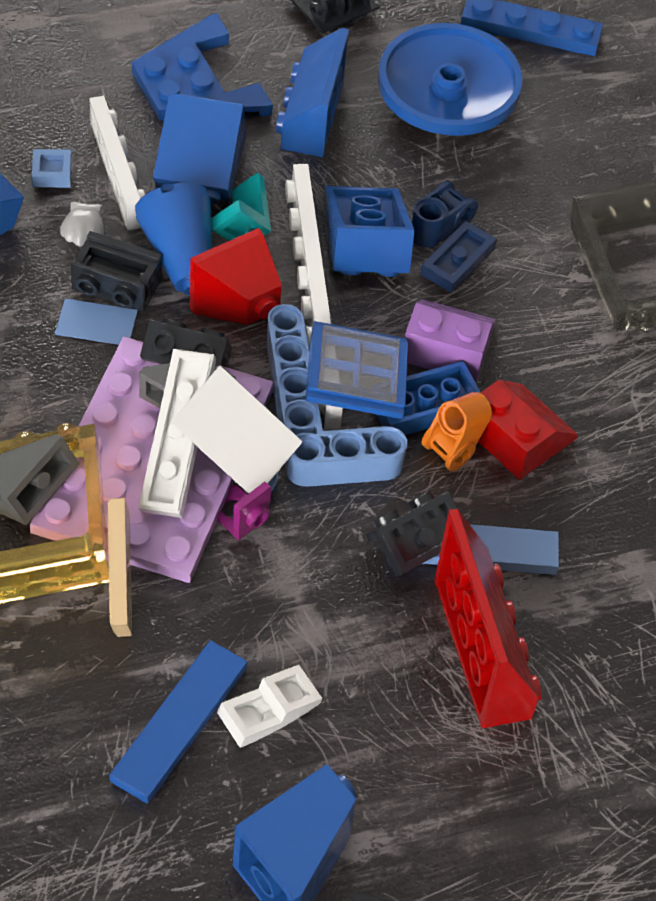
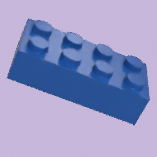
M465 362L453 363L406 377V397L402 419L377 415L382 427H394L405 435L430 428L442 403L471 392L480 393V390ZM391 381L371 386V391L390 394Z

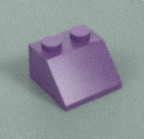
M421 299L415 304L405 333V338L408 339L407 363L432 370L464 361L474 381L477 382L496 319Z

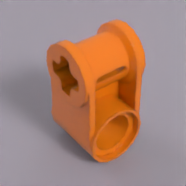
M471 392L442 403L430 428L424 434L421 442L426 449H433L446 461L445 467L449 471H457L474 454L476 445L491 420L492 410L489 401L481 393Z

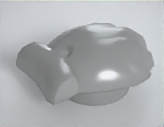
M71 202L70 212L65 217L60 228L62 237L67 242L83 246L89 231L104 235V223L101 218L104 207L100 204Z

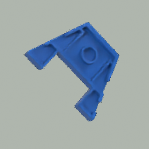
M217 13L206 17L132 61V74L159 120H164L169 93L243 104L244 112L259 111V116L272 115L273 104L260 83L224 92L203 57L202 51L229 44V32Z

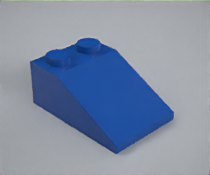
M325 186L324 195L329 256L333 270L351 276L359 275L361 272H377L379 275L387 277L397 276L399 273H410L414 228L399 189Z

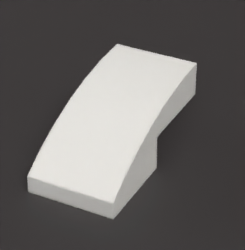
M296 665L263 678L258 689L222 702L217 714L241 748L295 721L319 705L322 697L300 665Z

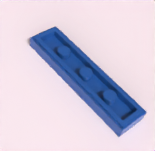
M210 640L112 770L110 782L149 804L246 671L247 661Z

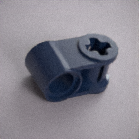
M446 180L442 182L435 190L415 203L411 221L414 228L413 243L425 248L438 245L442 240L454 233L465 221L470 222L478 209V202L473 198L467 199L456 191L455 185L451 181Z

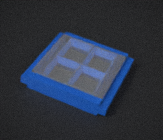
M314 321L310 339L306 401L402 419L406 397L408 339Z

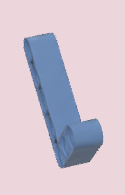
M288 304L277 305L272 308L268 314L266 346L271 378L274 381L273 391L277 417L302 441L300 446L285 462L288 479L296 485L308 487L384 481L398 477L403 470L407 449L406 436L399 429L384 426L331 431L322 430L318 403L308 402L305 397L309 347L302 312L297 307Z

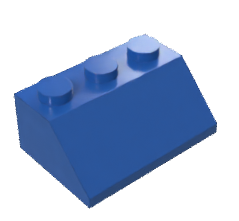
M341 28L305 47L301 61H294L290 82L294 83L293 87H286L283 108L287 109L286 112H279L276 123V133L281 134V150L324 157L344 83L349 29Z

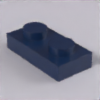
M465 221L422 264L421 275L452 294L495 249L497 239Z

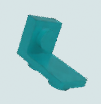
M256 173L232 190L233 204L211 218L212 231L228 241L257 228L261 230L264 236L271 232L264 177Z

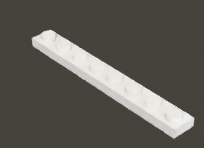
M293 164L292 180H286L285 191L287 203H293L294 208L289 210L290 230L297 231L298 236L293 237L294 260H301L302 265L297 267L298 289H305L306 296L301 297V312L304 320L309 319L310 327L305 329L310 350L313 322L318 321L331 324L309 166L308 164ZM325 345L324 358L336 360L335 347ZM323 368L322 382L340 385L338 371ZM318 404L319 412L322 414L324 430L340 429L343 408Z

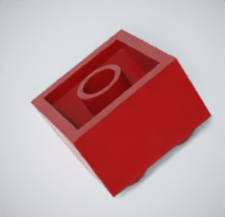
M498 380L480 392L489 401L492 416L478 442L519 480L577 439L578 434L523 384Z

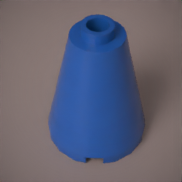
M180 182L173 184L175 189L173 191L162 193L161 187L150 191L137 202L135 212L136 220L154 252L162 254V266L174 288L190 296V258L212 249L211 199L204 186L196 183Z

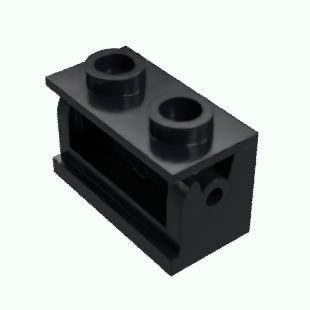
M89 231L87 239L75 261L70 263L72 289L88 296H96L114 302L124 308L136 309L143 313L162 280V254L93 231Z

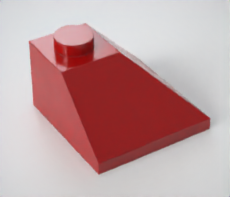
M259 228L190 258V310L193 314L249 325L260 319H267L271 309L281 305L282 284L264 235Z

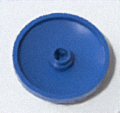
M433 23L409 29L388 44L380 59L378 86L381 96L388 107L407 123L436 134L470 135L489 130L502 123L511 115L519 101L522 88V72L514 54L494 36L466 25Z

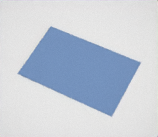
M65 299L55 335L119 345L123 336L131 338L138 310Z

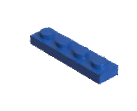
M467 0L461 18V25L470 26L486 33L591 56L596 55L603 23L499 0Z

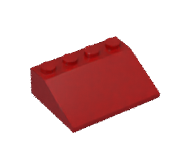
M458 508L451 509L448 512L434 581L481 729L530 720L533 718L537 702L541 701L542 698L541 686L538 677L530 674L527 665L529 660L528 647L523 637L518 638L515 629L516 613L511 600H505L502 591L504 579L499 564H493L489 549Z

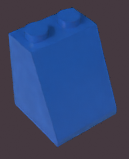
M169 93L153 175L156 189L161 187L162 193L175 190L174 183H196L206 188L211 204L220 203V200L230 202L246 135L243 104Z
M326 764L235 826L233 867L260 901H315L350 838L356 805V792L352 784L345 776H337L329 765Z

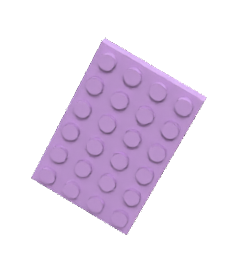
M123 336L69 444V448L80 464L32 518L30 532L109 558L108 502L109 499L125 498L130 512L131 565L190 583L234 480L200 448H197L183 518L140 511L138 507L160 408L139 397V372L143 367L160 364L142 360L140 353L143 342ZM221 366L231 375L235 376L236 381L263 406H267L273 392L274 381Z

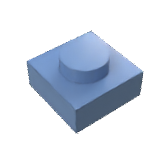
M33 149L32 187L70 188L71 150Z

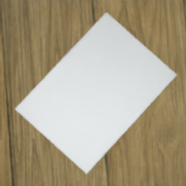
M221 366L213 372L170 421L248 493L263 482L268 484L302 443L291 430Z

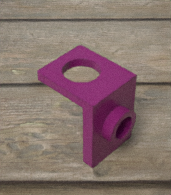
M263 482L249 494H246L240 487L234 484L231 486L225 499V503L230 500L238 501L234 505V518L224 515L221 508L217 521L238 540L250 531L258 529L269 518L271 486Z

